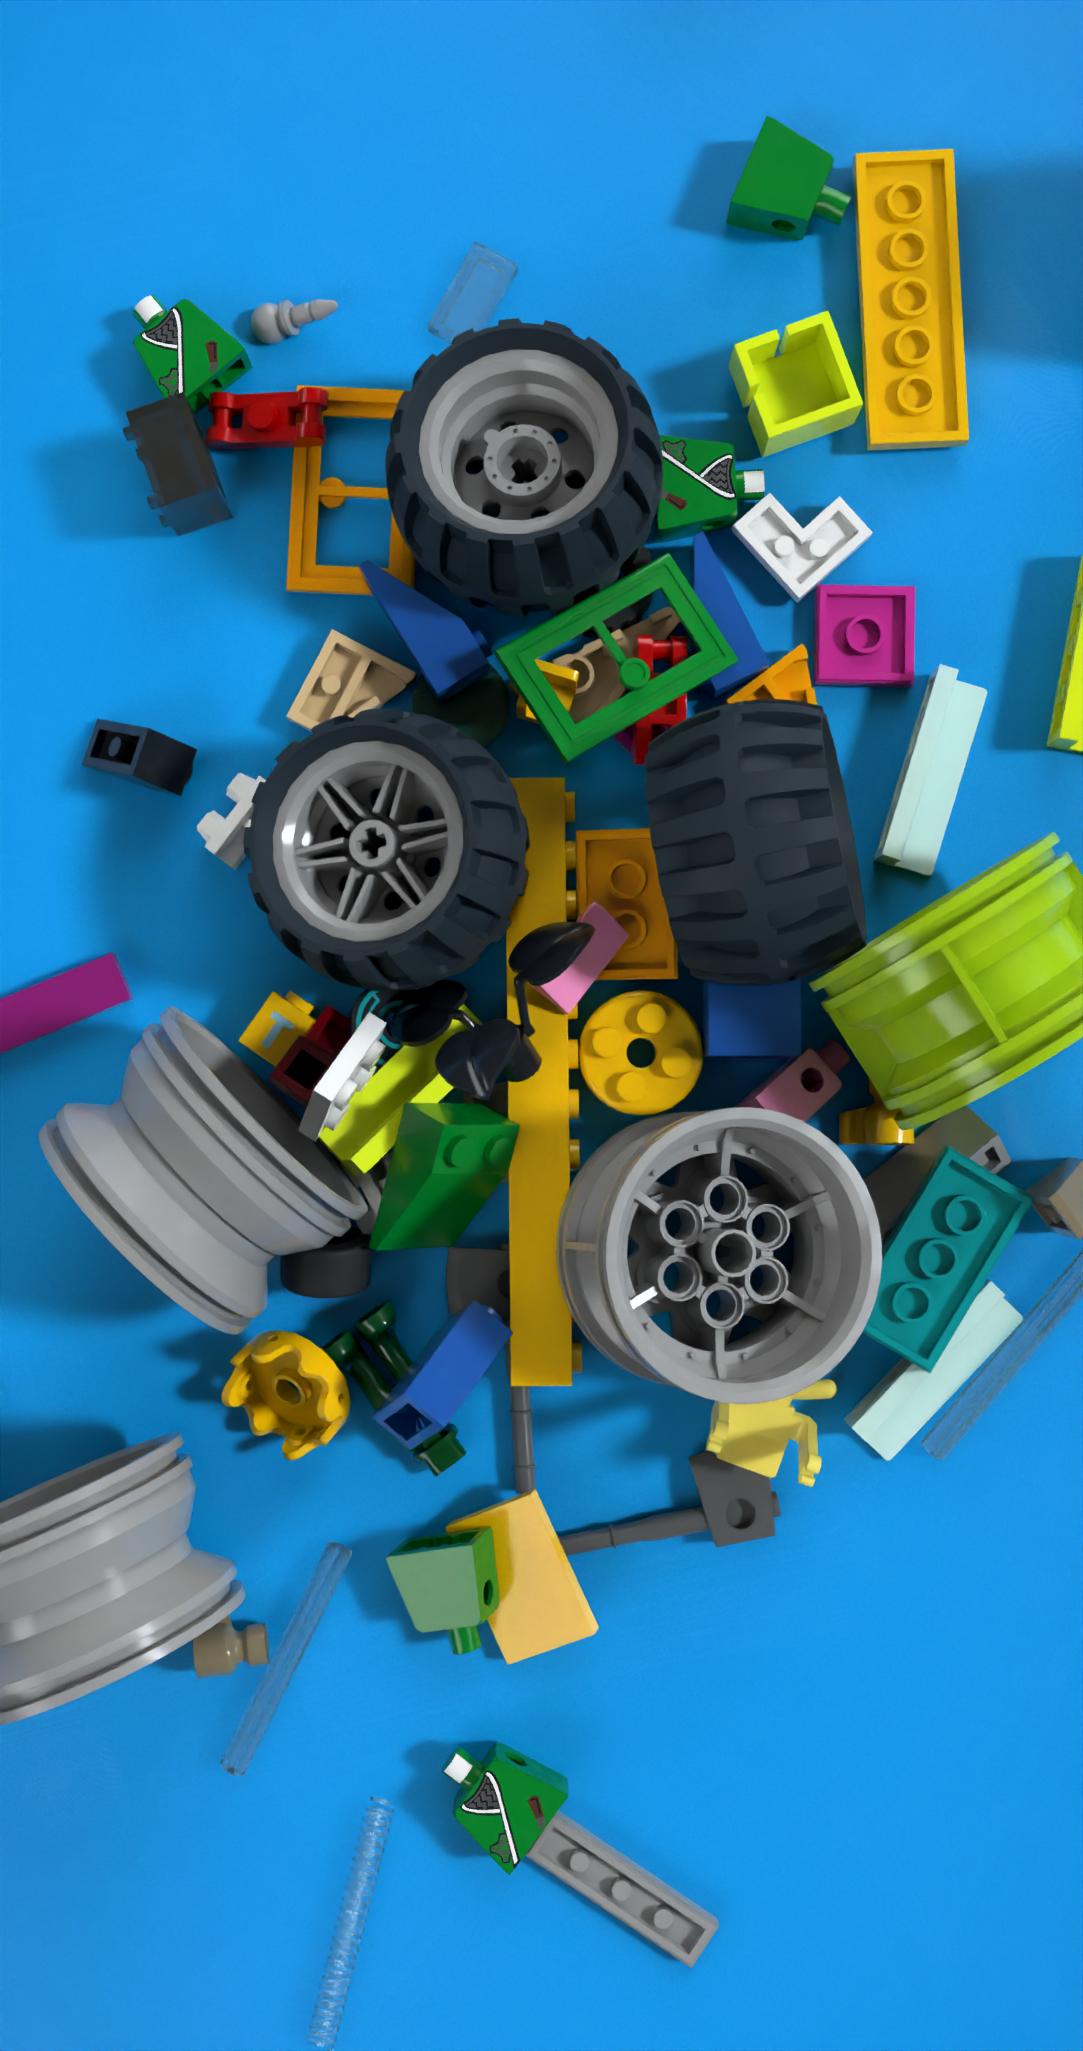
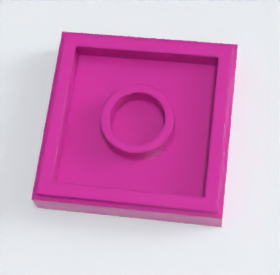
M817 584L814 597L813 686L911 688L914 685L915 586Z

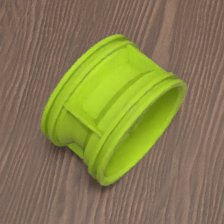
M1055 831L1032 842L867 943L866 947L850 958L825 970L808 983L813 992L824 988L829 995L821 1002V1005L828 1012L881 1096L888 1110L900 1108V1111L894 1117V1121L899 1129H912L960 1109L1021 1076L1083 1037V876L1068 851L1056 856L1051 848L1060 841Z

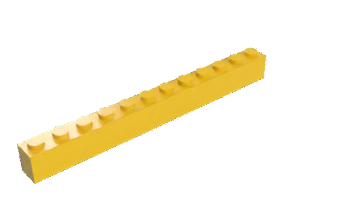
M565 777L509 778L516 790L521 811L526 818L530 838V847L525 854V868L529 872L524 896H517L508 916L512 923L506 931L507 1019L517 1025L521 1024L514 987V978L518 973L512 971L509 966L510 954L518 942L534 929L550 923L576 920V890H566V871H576L575 841H566L565 822H575V792H565ZM527 981L525 994L530 1022L535 1029V1033L529 1039L541 1056L542 1063L539 1070L530 1078L521 1082L508 1081V1119L520 1124L509 1166L510 1330L513 1332L510 1337L511 1386H572V1373L582 1372V1342H572V1321L575 1320L564 1299L559 1282L556 1263V1238L562 1206L570 1189V1169L580 1168L579 1139H569V1119H579V1090L569 1089L568 1069H578V1039H568V1019L578 1018V1003L567 1015L529 985Z

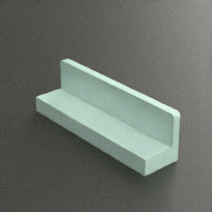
M939 664L930 674L874 857V861L926 877L933 873L987 696L986 689L956 680L959 672L958 669Z
M988 1279L985 1281L931 1373L902 1357L844 1418L847 1424L885 1460H891L1023 1321V1316L1003 1298L1005 1294L992 1281Z

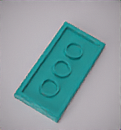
M944 1145L882 1247L881 1279L877 1298L863 1333L928 1373H931L1035 1198L950 1146Z

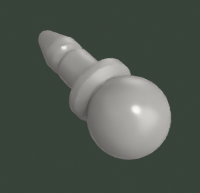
M316 299L311 301V303L306 302L296 306L289 300L281 301L279 305L265 303L257 307L251 316V329L255 337L261 342L276 344L281 342L287 334L289 336L298 335L300 326L312 323L314 320L325 319L337 310L338 303L334 300Z

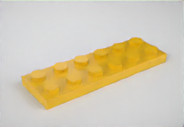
M953 149L855 153L852 168L867 451L965 446L969 441L954 151Z

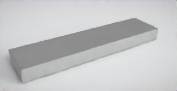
M559 1810L525 1854L690 1968H692L719 1927L717 1917Z

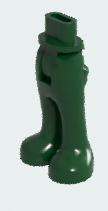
M387 1300L358 1319L353 1327L370 1345L398 1383L413 1362L395 1333L398 1313L392 1302ZM348 1327L321 1349L334 1361L338 1369H342L353 1379L376 1412L393 1389L389 1387L374 1367L359 1340ZM451 1421L448 1422L445 1428L413 1449H409L396 1438L408 1451H414L413 1458L415 1461L420 1462L423 1460L434 1476L444 1472L467 1453L455 1437L458 1433V1428L454 1424H450Z

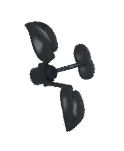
M582 922L550 923L534 929L514 947L508 963L512 971L518 973L514 978V987L521 1024L517 1025L504 1018L491 1019L482 1025L477 1024L464 1011L459 1010L468 997L465 987L453 980H439L433 985L417 989L402 1002L389 1023L392 1036L398 1043L404 1046L417 1047L426 1045L440 1037L449 1028L452 1019L463 1023L469 1030L458 1032L444 1042L436 1055V1069L441 1077L458 1091L488 1101L501 1072L508 1081L521 1082L533 1076L539 1070L542 1063L541 1056L529 1039L535 1033V1029L530 1022L525 994L527 981L531 985L541 986L560 976L589 943L596 931L595 927L589 923Z

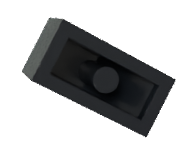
M97 719L82 765L155 791L181 796L184 786L192 776L193 760L197 749L147 727Z

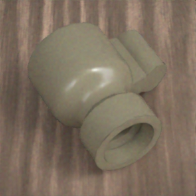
M228 1615L209 1630L194 1638L193 1656L197 1678L229 1675L235 1671L237 1665L241 1662H246L250 1666L269 1664V1641L266 1623L250 1624L243 1631H236L230 1615Z

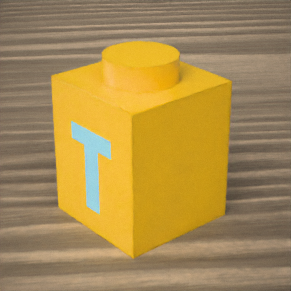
M289 990L285 997L272 991L238 1041L276 1067L298 1036L305 1037L317 1019L309 1015L314 1006L291 990Z

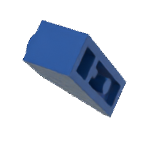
M702 531L694 535L690 549V586L739 659L732 667L696 687L700 692L706 689L713 701L751 682L766 671L770 664ZM690 636L691 657L696 653L700 652V650Z
M368 560L358 565L363 580L439 703L444 702L490 674V665L487 658L493 655V652L478 628L470 632L463 619Z

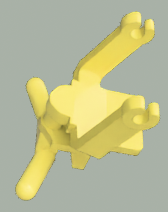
M819 1379L811 1386L778 1400L753 1404L715 1401L711 1410L710 1432L706 1442V1450L714 1452L720 1460L773 1478L778 1472L789 1439L794 1440L798 1443V1483L812 1488L815 1482L814 1473L819 1474L822 1464V1457L818 1456L817 1424L809 1416L795 1412V1408L790 1406L792 1400L831 1399L836 1395L837 1386L830 1379Z

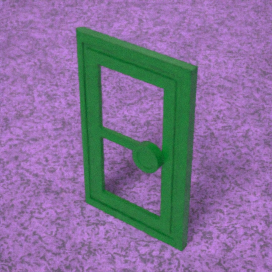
M669 553L664 554L611 584L601 592L593 594L494 650L496 658L565 764L732 667L739 661ZM660 589L700 652L648 681L650 678L648 665L639 658L627 659L603 621ZM593 627L619 667V682L624 688L632 691L575 724L534 660Z

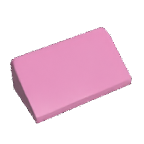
M596 901L588 905L576 921L589 923L596 929L583 951L554 980L541 986L531 985L567 1015L629 937L628 933Z

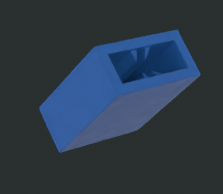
M473 1300L440 1326L372 1418L409 1449L415 1448L445 1428L513 1332L503 1324L501 1316L495 1310L486 1305H480Z

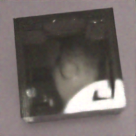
M184 392L126 412L130 426L122 430L127 441L136 440L138 446L135 450L137 457L144 463L154 495L148 496L146 499L152 510L160 508L163 514L159 516L163 527L172 526L179 537L233 518L211 452L206 444L202 427Z

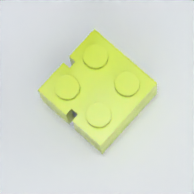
M829 311L787 325L779 346L780 356L774 357L780 340L777 329L734 344L728 368L743 408L750 406L747 418L762 458L854 425L863 401Z

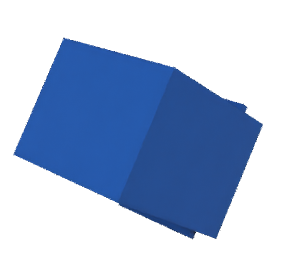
M801 979L779 984L756 986L729 985L704 981L700 984L702 989L703 1058H727V1062H787V1058L802 1056Z

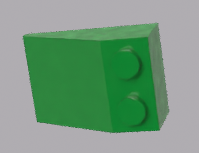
M405 1103L369 1247L375 1251L452 1247L508 1173L520 1124L483 1104Z

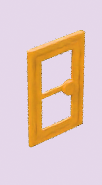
M297 385V391L304 387H316L324 389L329 393L328 409L322 412V425L323 416L392 420L400 397L405 391ZM296 413L297 425V423L302 422V413ZM322 446L294 447L287 592L373 596L363 580L359 567L316 565L319 501L328 509H338L344 505L347 497L389 500L387 488L345 486L341 480L334 477L326 478L320 483ZM392 513L389 569H381L415 590L416 558L406 545Z

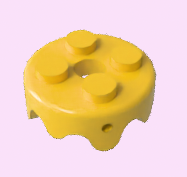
M641 990L625 992L612 997L594 1011L581 1033L578 1057L580 1070L586 1085L602 1103L621 1113L642 1116L657 1114L670 1109L688 1095L701 1073L704 1051L698 1026L683 1006L663 994ZM638 1038L650 1041L655 1048L654 1061L645 1068L633 1066L626 1055L630 1042Z
M269 1330L256 1335L230 1360V1363L235 1368L223 1388L221 1394L223 1404L226 1407L240 1405L244 1407L248 1414L249 1426L253 1434L262 1436L268 1433H276L286 1438L282 1445L285 1459L296 1460L318 1446L323 1445L325 1447L344 1425L349 1415L351 1404L346 1378L334 1361L310 1340L293 1332ZM288 1381L293 1383L299 1391L295 1390Z

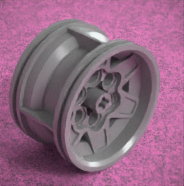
M734 1107L703 1112L658 1115L626 1127L603 1143L580 1169L566 1195L557 1228L556 1263L564 1299L578 1327L590 1343L614 1364L636 1376L659 1384L676 1387L706 1399L723 1403L753 1404L778 1400L811 1386L827 1375L852 1349L867 1324L877 1298L882 1268V1240L878 1217L867 1186L849 1158L833 1141L819 1130L790 1115L769 1109ZM734 1160L752 1168L766 1182L746 1189L743 1183L738 1180ZM676 1165L675 1180L672 1187L656 1182L667 1170ZM716 1186L720 1187L724 1194L723 1206L717 1212L711 1207L709 1199L711 1191ZM672 1210H675L680 1216L681 1227L679 1232L671 1237L665 1228V1221L667 1215ZM760 1214L765 1222V1231L757 1240L752 1232V1222ZM792 1232L793 1263L790 1274L785 1269V1266L774 1257V1250L780 1248ZM628 1238L635 1244V1250L629 1256H627ZM674 1263L679 1271V1280L676 1286L668 1290L663 1280L664 1271L667 1266ZM759 1266L763 1273V1283L758 1291L755 1292L750 1285V1276L752 1271ZM716 1291L720 1296L721 1305L717 1314L710 1317L706 1310V1302L709 1295ZM668 1311L670 1316V1336L662 1331L649 1316ZM743 1314L762 1323L748 1335L728 1343L732 1327L738 1324Z

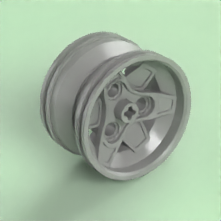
M169 1006L160 1015L162 1025L151 1023L142 1032L143 1039L130 1051L121 1086V1097L112 1105L67 1103L59 1110L56 1119L49 1120L39 1130V1143L49 1165L73 1200L99 1231L137 1270L164 1294L199 1320L219 1331L236 1335L241 1333L250 1324L251 1318L258 1317L267 1308V1263L276 1255L283 1256L323 1247L334 1236H343L351 1227L349 1218L359 1220L367 1213L368 1207L356 1185L319 1139L315 1142L298 1131L302 1120L273 1089L203 1025L178 1008Z
M180 1432L164 1434L116 1451L0 1502V1725L19 1721L68 1703L151 1664L209 1630L232 1613L245 1599L246 1592L243 1584L238 1580H233L237 1575L233 1561L192 1547L186 1531L190 1526L196 1484L190 1472V1468L193 1466L190 1455L188 1453L177 1454L176 1452L184 1444Z

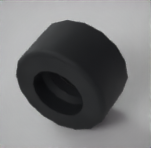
M350 1227L343 1236H334L321 1248L281 1256L280 1278L282 1286L294 1294L312 1298H341L364 1291L371 1282L372 1248L369 1247L370 1236L362 1234L358 1228Z

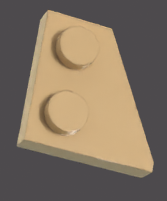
M332 629L286 717L289 721L309 731L314 726L337 716L353 718L361 711L381 708L413 685L418 676L416 672Z

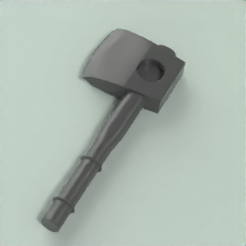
M509 1242L498 1243V1248L449 1247L446 1265V1289L451 1318L475 1300L480 1305H486L495 1310L503 1319V1324L510 1329ZM509 1338L504 1346L511 1402L509 1413H511L514 1451V1465L512 1467L515 1468L516 1493L523 1494L536 1489L534 1467L537 1464L534 1463L531 1420L533 1409L530 1404L529 1386H511Z
M706 1450L688 1457L702 1506L653 1515L635 1522L615 1526L610 1524V1527L560 1537L557 1535L566 1556L610 1547L616 1549V1546L659 1541L709 1530L711 1531L715 1546L721 1547L775 1536L774 1518L781 1516L776 1491L772 1492L770 1477L720 1460L714 1452Z

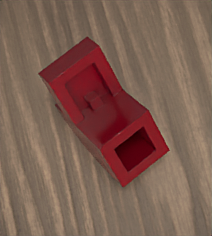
M328 1005L305 1037L299 1035L269 1076L270 1084L307 1108L313 1090L350 1039L348 1034L349 1019Z

